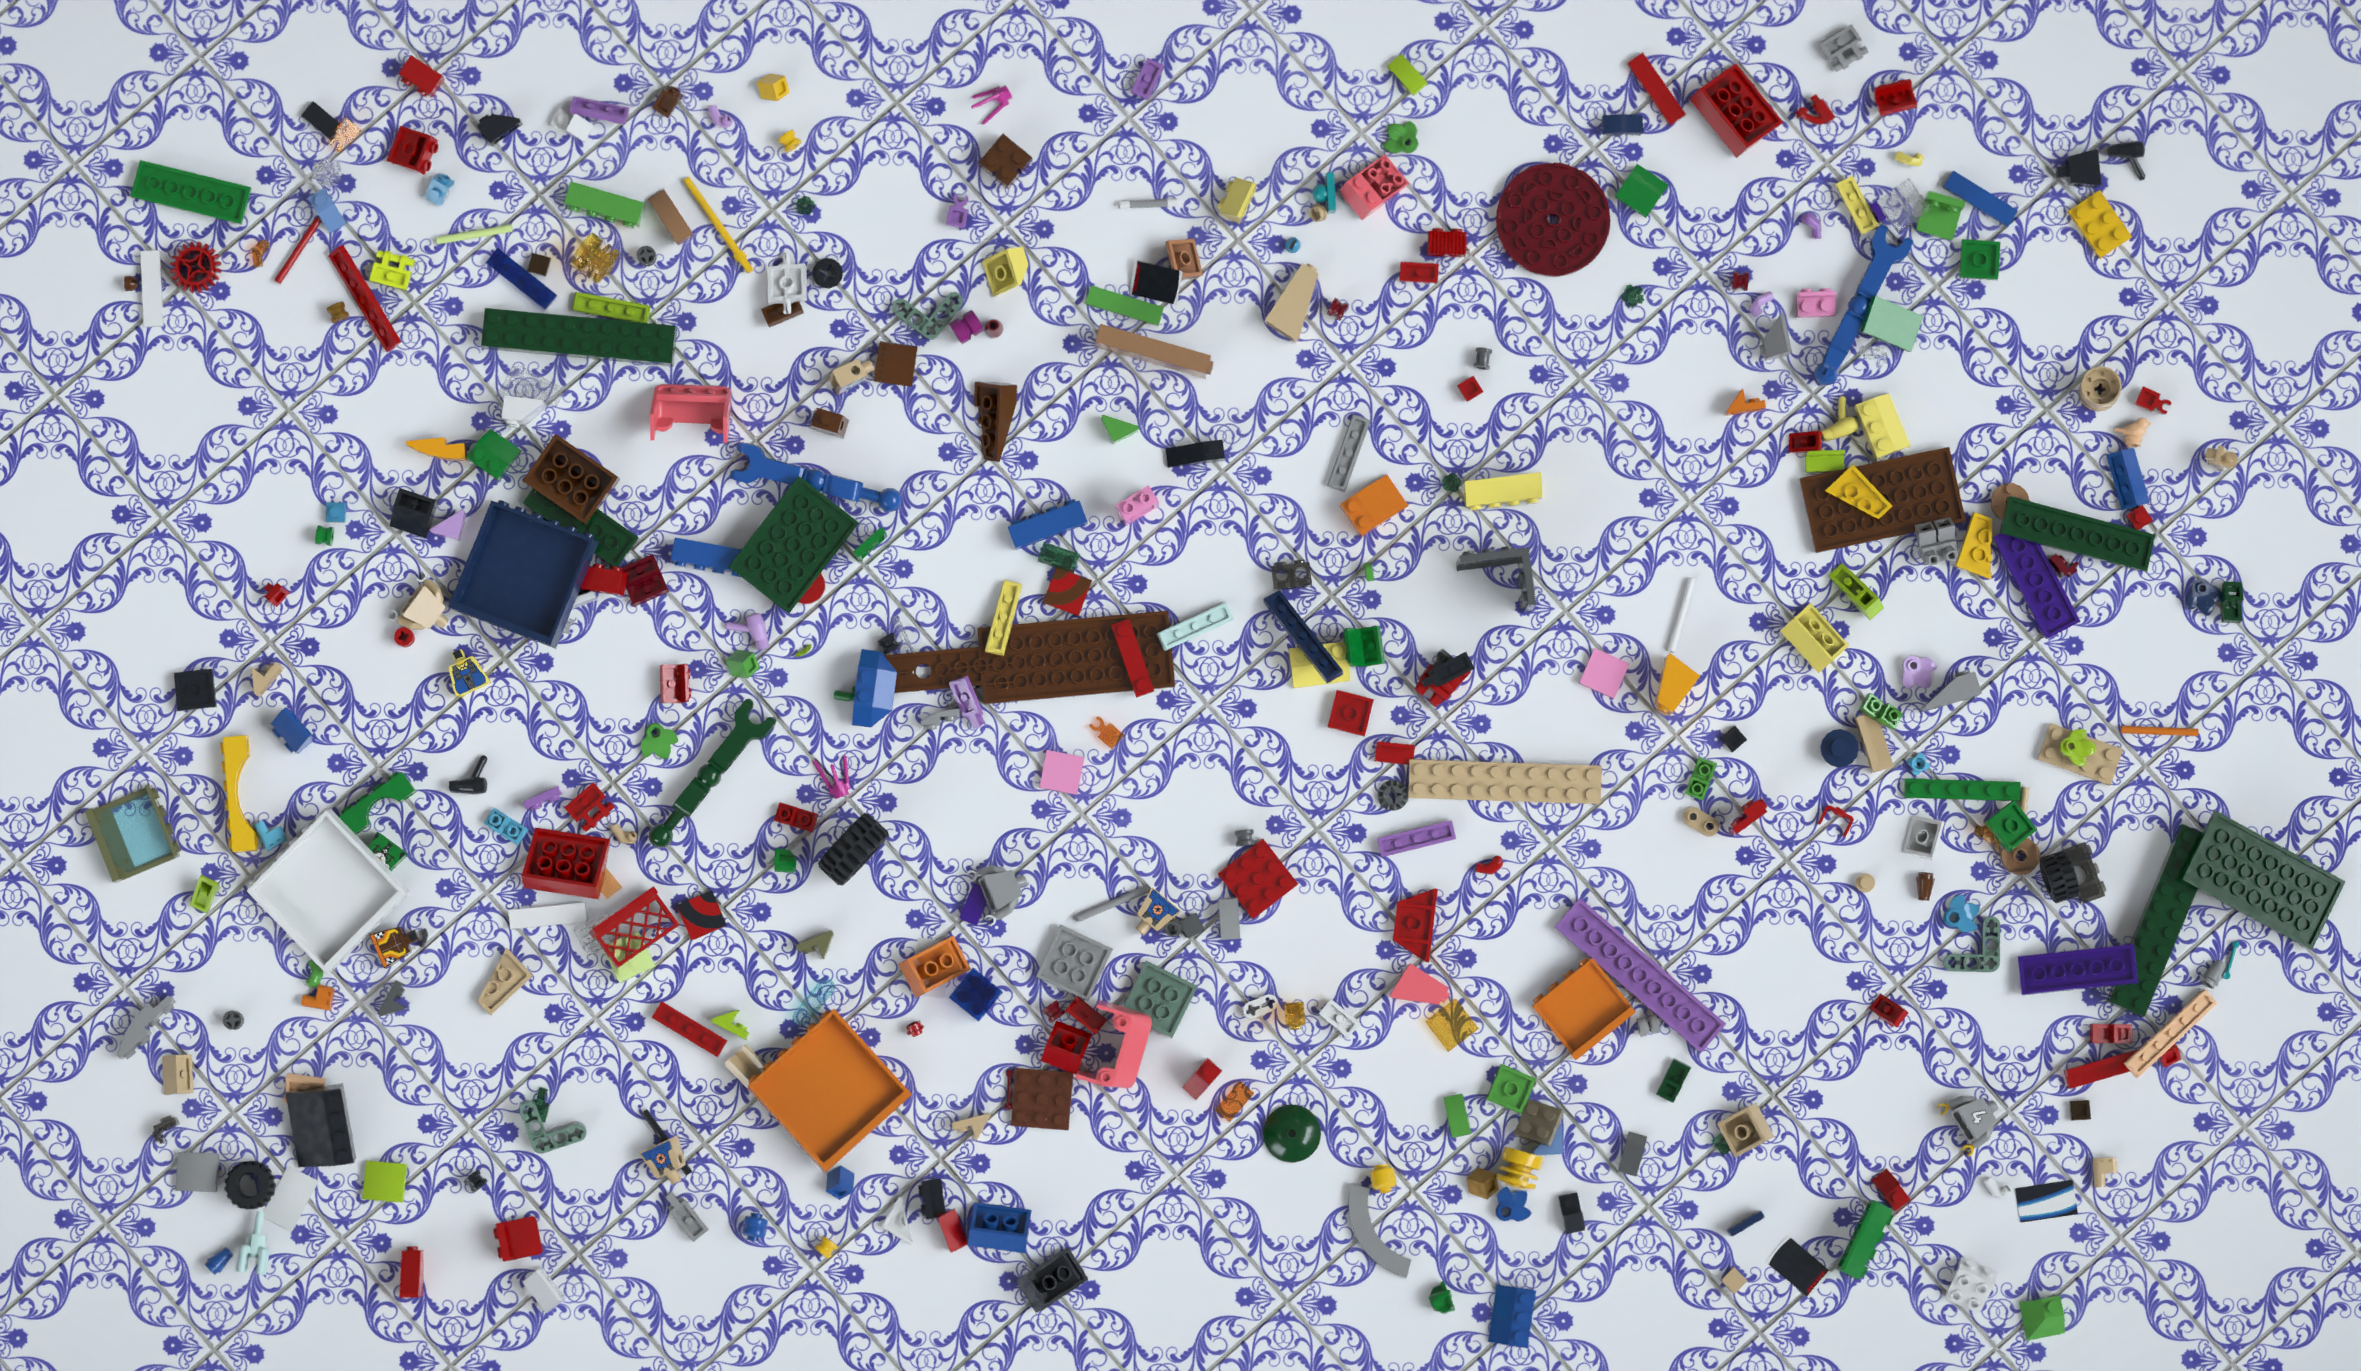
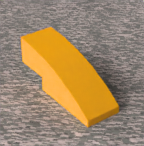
M444 437L406 441L408 447L430 457L451 461H468L466 458L467 448L464 443L447 445V440Z

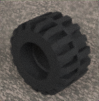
M2064 851L2041 857L2040 870L2050 898L2055 903H2059L2079 896V883L2069 856Z
M257 1161L240 1162L238 1165H234L232 1170L227 1173L228 1177L224 1182L226 1183L224 1189L228 1194L226 1196L233 1205H237L241 1209H258L263 1207L271 1200V1196H274V1188H276V1183H274L275 1176L272 1175L271 1169L267 1168L263 1163ZM246 1174H255L260 1180L261 1187L255 1196H245L240 1190V1181Z

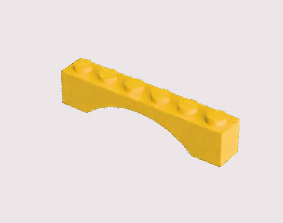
M249 736L223 737V742H220L221 754L224 753L225 760L222 761V771L226 773L223 787L228 795V799H225L226 811H229L227 829L231 831V838H228L229 849H232L234 853L258 851L257 832L245 818L238 797L240 774L244 764L250 757Z

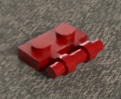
M593 782L564 808L576 822H579L582 818L586 820V823L581 827L587 832L589 829L595 828L597 826L596 823L604 816L607 817L611 814L610 811L615 806L611 802L605 806L601 803L606 796ZM597 807L599 811L593 817H590L588 813Z

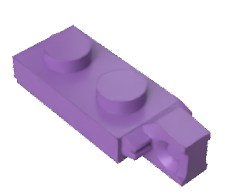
M968 675L951 680L949 685L962 716L970 720L973 729L981 727L984 724L983 712Z

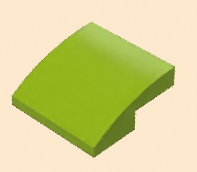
M366 1160L362 1199L404 1203L407 1164Z

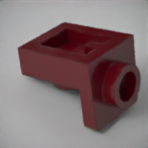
M2057 553L2048 559L2061 578L2065 575L2069 578L2078 571L2075 568L2079 565L2078 562H2075L2068 568L2066 566L2067 561L2063 556H2058Z

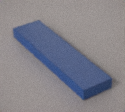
M1954 170L1943 186L1944 189L2007 228L2018 212L2014 207Z

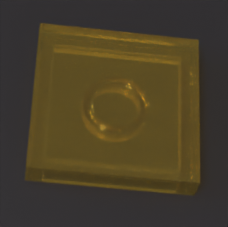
M1456 998L1425 1021L1448 1052L1479 1029Z

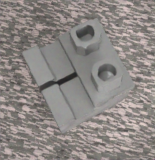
M1950 517L1933 521L1934 526L1931 521L1914 525L1919 553L1924 565L1930 564L1933 566L1942 561L1948 560L1950 562L1958 558L1955 525Z

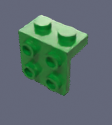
M1380 626L1344 629L1343 641L1346 644L1347 650L1345 657L1350 667H1369L1385 664Z

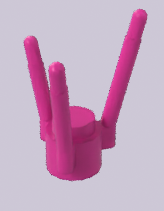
M1006 85L998 86L972 96L973 99L993 94L972 105V109L994 99L997 103L1001 102L982 121L983 125L1003 107L1009 105L1008 100L1012 98V95Z
M843 756L845 784L843 780L839 781L834 765H830L835 783L832 784L833 787L817 761H813L828 787L830 795L834 794L835 799L849 795L848 790L851 787L849 784L847 756Z

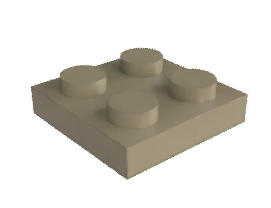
M1528 1099L1514 1135L1550 1147L1564 1111Z

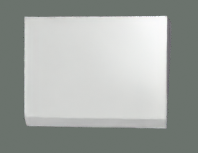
M1913 815L1903 852L1927 860H1933L1945 822Z

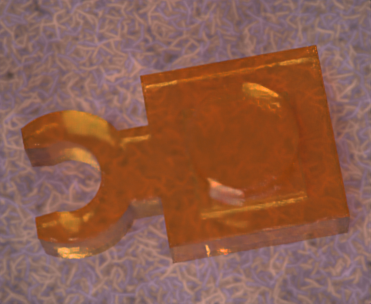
M345 117L334 130L337 136L331 138L327 144L332 146L334 142H337L338 147L335 151L340 152L343 149V143L350 144L361 132V129Z
M1097 716L1096 719L1100 722V726L1094 727L1090 724V728L1093 731H1099L1098 738L1112 750L1125 735L1111 723L1105 726L1103 719Z

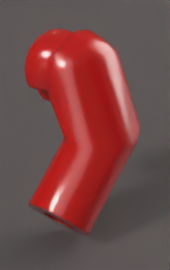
M1494 856L1493 860L1488 864L1477 863L1475 872L1494 874L1503 866L1502 857Z

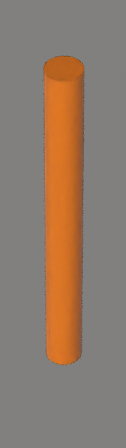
M2121 726V733L2198 736L2199 732L2196 728Z

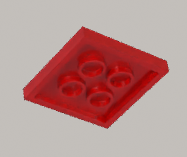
M1264 839L1218 873L1219 877L1233 895L1238 898V901L1252 919L1256 918L1298 885L1297 881Z

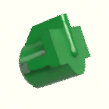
M775 848L774 871L794 873L797 858L790 850Z
M1441 1281V1285L1432 1289L1429 1301L1434 1311L1446 1314L1455 1311V1307L1451 1299L1450 1290H1447L1444 1281Z

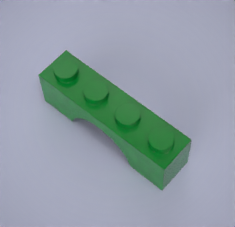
M395 772L388 777L389 781L384 785L380 783L372 789L374 792L370 795L364 794L358 798L356 805L353 807L349 805L344 808L339 818L357 835L370 826L369 813L377 801L392 798L402 803L414 795L417 791L403 772Z

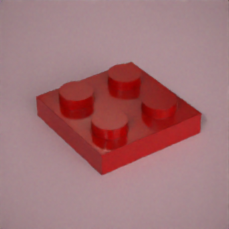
M1337 690L1327 728L1365 737L1374 699Z

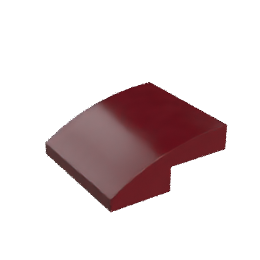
M653 554L622 567V571L628 574L626 589L634 607L669 592Z

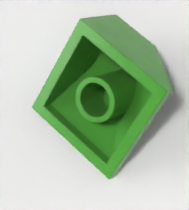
M2060 1295L2019 1302L2027 1341L2065 1333L2064 1311Z

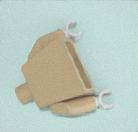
M421 571L425 577L419 580L416 576V580L420 583L419 587L400 612L391 610L395 612V618L388 617V619L412 630H423L425 627L430 629L434 623L443 628L449 619L441 614L445 609L442 592L428 578V575Z

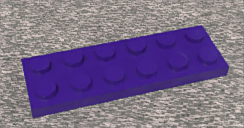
M2002 534L1993 537L2001 556L2045 639L2081 622L2040 544Z
M2134 944L2018 956L2022 995L2138 983Z

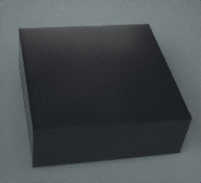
M1733 726L1720 737L1731 752H1734L1747 741L1736 726Z

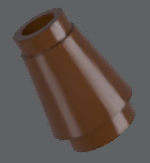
M1918 872V877H1916L1918 900L1929 901L1935 882L1934 874Z

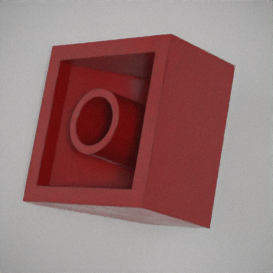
M1056 1020L1041 1061L1077 1075L1092 1034Z

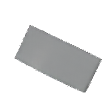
M950 709L932 714L921 721V726H925L926 730L937 729V726H941V718H944L946 722L956 721V718H960V710Z
M1238 898L1218 899L1221 940L1240 939Z

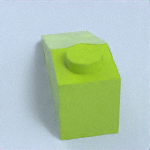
M1843 563L1828 575L1854 606L1869 620L1884 609L1880 598Z

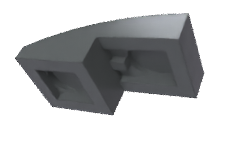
M1628 1132L1618 1172L1637 1176L1647 1136Z

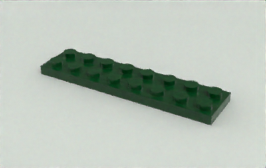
M2012 496L2007 497L1999 532L2002 535L2142 572L2148 571L2155 534Z

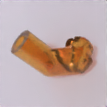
M260 240L252 249L254 267L263 266L262 256L270 247L267 240Z

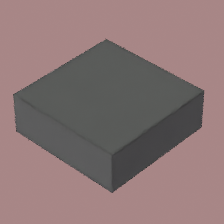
M1197 913L1179 921L1182 923L1183 930L1188 939L1205 930Z

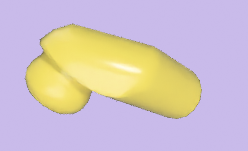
M1898 151L1895 155V160L1906 165L1918 167L1923 164L1924 156L1916 153L1914 157Z

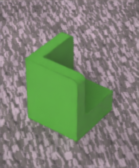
M736 650L725 660L731 676L749 678L760 668L754 652Z

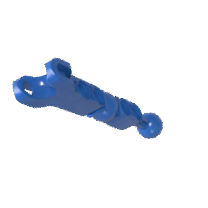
M744 442L737 443V450L749 457L750 466L747 470L731 471L729 477L733 480L751 483L761 477L791 485L800 476L819 492L859 502L860 498L877 502L881 509L886 512L896 511L902 504L901 494L894 488H886L881 492L864 488L862 482L831 474L826 475L820 469L810 470L770 459L765 456L763 450L757 445Z

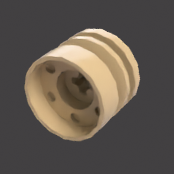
M2104 366L2089 370L2083 377L2078 390L2082 404L2089 410L2096 412L2106 411L2111 408L2120 396L2122 389L2121 379L2115 371ZM2097 387H2101V391H2103L2101 395L2098 394V391H2095Z

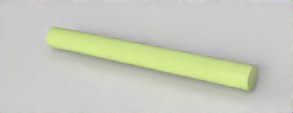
M510 224L439 236L436 237L437 244L509 233L513 232V227Z

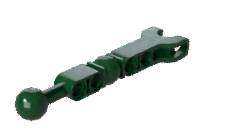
M750 698L746 699L736 710L734 716L735 728L708 760L709 764L699 768L697 777L690 782L674 802L672 807L675 810L663 824L654 825L650 829L649 840L653 846L657 848L667 847L673 839L672 830L684 816L686 818L690 817L711 791L710 788L719 784L721 774L723 775L746 746L752 740L766 738L776 725L777 720L774 717H768L761 724L750 722L748 715L754 706Z

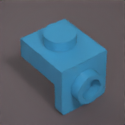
M438 173L431 179L424 198L438 206L443 205L449 189L455 182L449 176Z

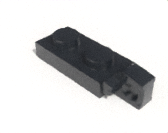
M1464 652L1432 668L1428 672L1429 677L1421 682L1424 688L1431 684H1434L1436 688L1475 668L1467 652Z

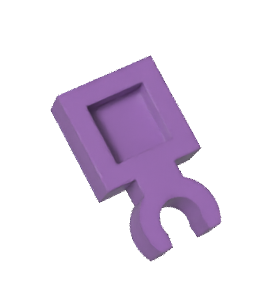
M955 194L953 199L956 205L955 207L949 206L946 226L965 229L969 210L964 209V206L968 203V196L965 195L964 201L959 202L957 200L958 194Z

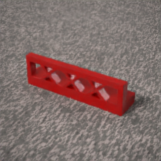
M2138 1049L2063 1070L2068 1089L2130 1072L2124 1062Z

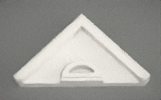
M899 1196L880 1227L912 1245L913 1242L903 1200Z

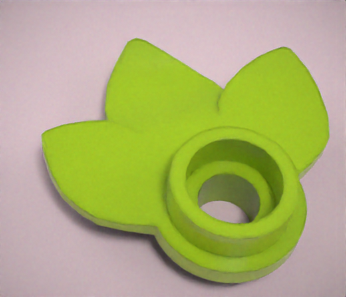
M2084 729L2072 731L2069 738L2063 739L2060 743V752L2064 756L2069 757L2071 762L2079 767L2086 766L2085 757L2093 755L2097 750L2095 744L2086 739L2087 732ZM2068 744L2071 745L2072 750L2068 748Z

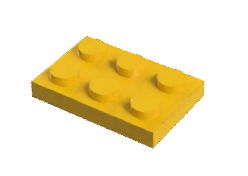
M2100 190L2068 211V214L2099 259L2132 238Z

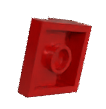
M400 126L386 161L425 175V172L431 169L432 162L430 160L432 155L438 151V140L431 135Z
M1762 798L1755 802L1752 799L1741 807L1743 809L1740 812L1742 817L1731 823L1732 828L1728 830L1732 836H1735L1767 813V805Z

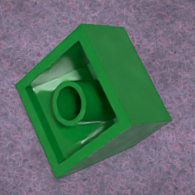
M490 429L477 441L466 458L500 482L522 450Z

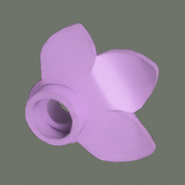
M1910 655L1904 659L1902 664L1904 670L1902 682L1908 690L1915 684L1922 688H1929L1932 681L1930 672L1936 670L1937 665L1930 658H1918ZM1912 662L1915 663V667L1913 669H1911L1910 664Z

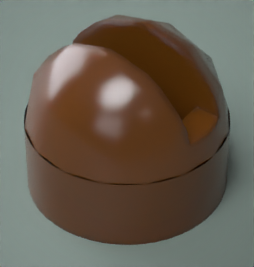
M124 276L125 291L135 290L138 287V284H136L138 283L137 278L134 276Z

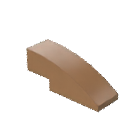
M664 189L648 199L678 246L694 236Z

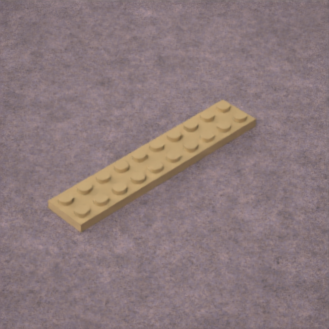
M1410 759L1408 798L1601 804L1602 766Z

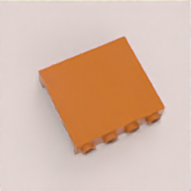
M1593 957L1590 959L1584 958L1578 963L1579 968L1573 971L1571 969L1563 975L1564 980L1558 983L1556 981L1548 987L1549 992L1544 996L1542 993L1533 1000L1534 1004L1532 1005L1533 1009L1538 1012L1568 1049L1575 1061L1636 1013L1633 1006Z

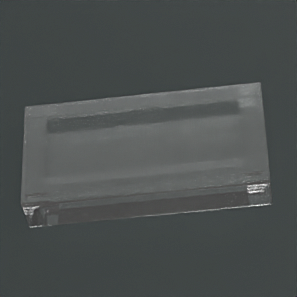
M897 615L891 617L906 652H913L914 649Z

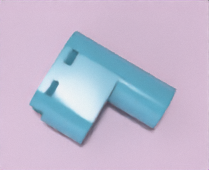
M260 821L253 826L267 851L287 841L281 826L270 832L264 821Z

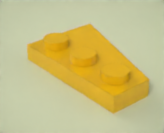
M1854 465L1847 469L1825 490L1877 519L1881 518L1892 507Z
M1976 512L1972 513L1954 567L1986 579H1991L1992 518Z

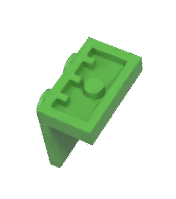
M1928 191L1924 199L1916 231L1952 241L1960 213L1964 209L1966 201Z

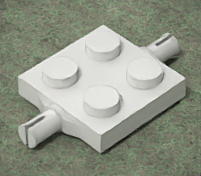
M783 253V264L767 267L768 303H782L784 306L783 313L787 314L788 311V314H791V303L807 301L805 263H790V253Z

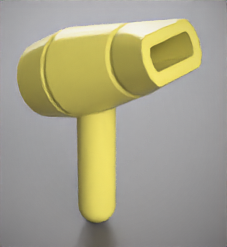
M1840 396L1838 399V422L1821 431L1825 442L1847 436L1858 430L1857 420L1853 416L1846 417V398L1844 396Z

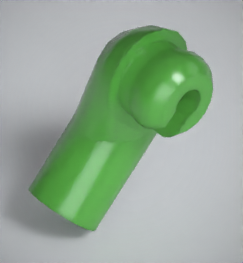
M310 960L308 964L312 972L306 980V984L308 987L313 988L320 984L323 970L313 960Z

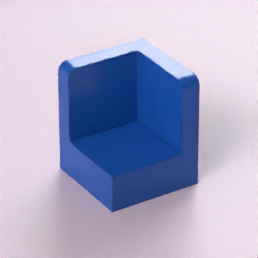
M841 1165L827 1173V1193L839 1200L853 1193L854 1173Z

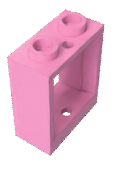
M1148 485L1116 504V511L1125 526L1159 507V501Z

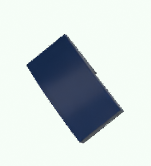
M1603 115V135L1621 136L1628 134L1641 136L1644 133L1643 115Z

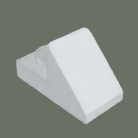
M561 108L558 109L551 122V126L583 142H586L594 126L577 114L573 115Z

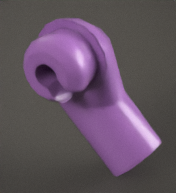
M1812 213L1803 214L1801 221L1812 228V239H1821V222Z

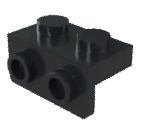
M942 1180L921 1181L922 1185H918L919 1196L924 1199V1204L921 1205L922 1216H926V1220L937 1218L938 1214L946 1212Z

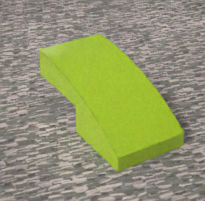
M1402 54L1387 65L1388 69L1413 96L1428 85L1422 75Z

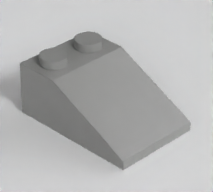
M1965 670L1955 674L1956 678L1951 680L1921 708V713L1971 699L1982 694L1976 673H1970L1969 670Z

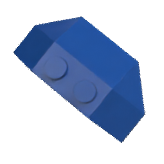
M861 650L853 703V726L871 728L893 709L897 672L881 651Z

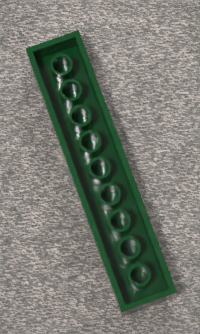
M485 308L481 346L483 349L674 367L677 328L673 325Z
M2183 824L2178 826L2130 944L2135 945L2138 983L2112 986L2106 1003L2139 1017H2145L2197 892L2195 887L2180 880V877L2202 832Z

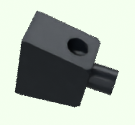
M2098 149L2068 156L2065 159L2066 166H2056V177H2067L2068 186L2099 188L2102 185Z

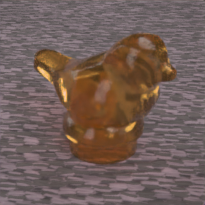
M1976 824L1974 829L1975 836L1994 846L1997 853H2000V842L1986 825L1980 826Z

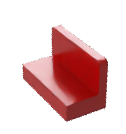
M1376 742L1375 762L1409 765V760L1414 759L1415 745Z

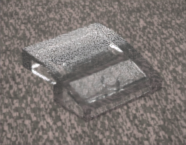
M1909 178L1893 188L1890 193L1877 200L1886 218L1897 233L1931 210Z

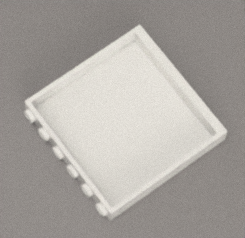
M331 809L319 812L315 817L317 820L312 825L309 823L302 830L303 834L299 838L295 837L288 844L290 847L286 851H281L275 857L277 861L273 865L271 863L262 870L264 874L250 882L249 885L251 887L247 890L257 903L326 974L331 973L410 893V890Z

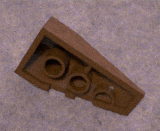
M975 381L974 405L978 407L979 412L977 422L981 424L982 429L980 439L984 460L1000 462L1017 404V385Z

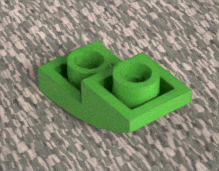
M1872 693L1866 695L1859 708L1864 714L1892 730L1896 729L1903 716V713L1892 704L1883 703Z
M1699 756L1685 794L1703 800L1717 763Z
M1463 1094L1444 1097L1452 1138L1471 1134Z

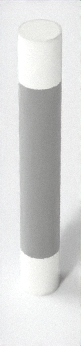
M1177 199L1120 201V209L1177 206Z

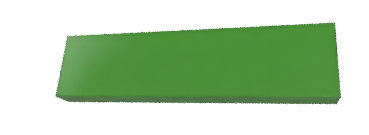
M1095 286L1090 287L1085 303L1092 307L1159 326L1164 310L1162 306Z

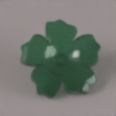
M1631 284L1627 285L1624 290L1625 293L1621 294V299L1624 302H1628V307L1631 308L1637 306V303L1642 304L1644 301V296L1641 294L1643 292L1641 286L1633 288Z

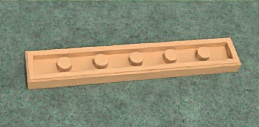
M2202 989L2124 1062L2125 1066L2135 1078L2141 1076L2207 1014L2217 1002L2206 989Z

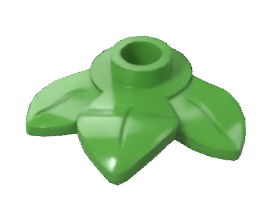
M1408 121L1404 127L1397 123L1388 125L1390 139L1383 144L1387 151L1394 154L1401 151L1412 153L1417 149V128L1414 123ZM1407 141H1411L1409 146L1405 145Z
M652 723L646 728V737L641 742L642 754L644 757H648L655 752L660 758L668 759L671 753L670 744L678 742L677 735L670 729H664L658 723ZM654 729L659 731L658 736L652 735Z

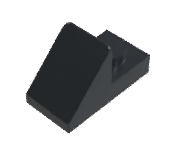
M1578 1193L1558 1196L1566 1234L1585 1231Z

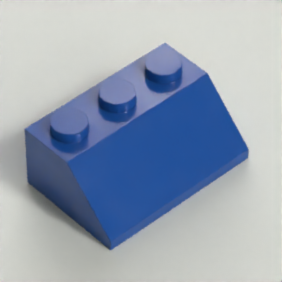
M974 1202L968 1246L1026 1253L1032 1210Z
M1496 1284L1488 1342L1528 1348L1536 1290Z

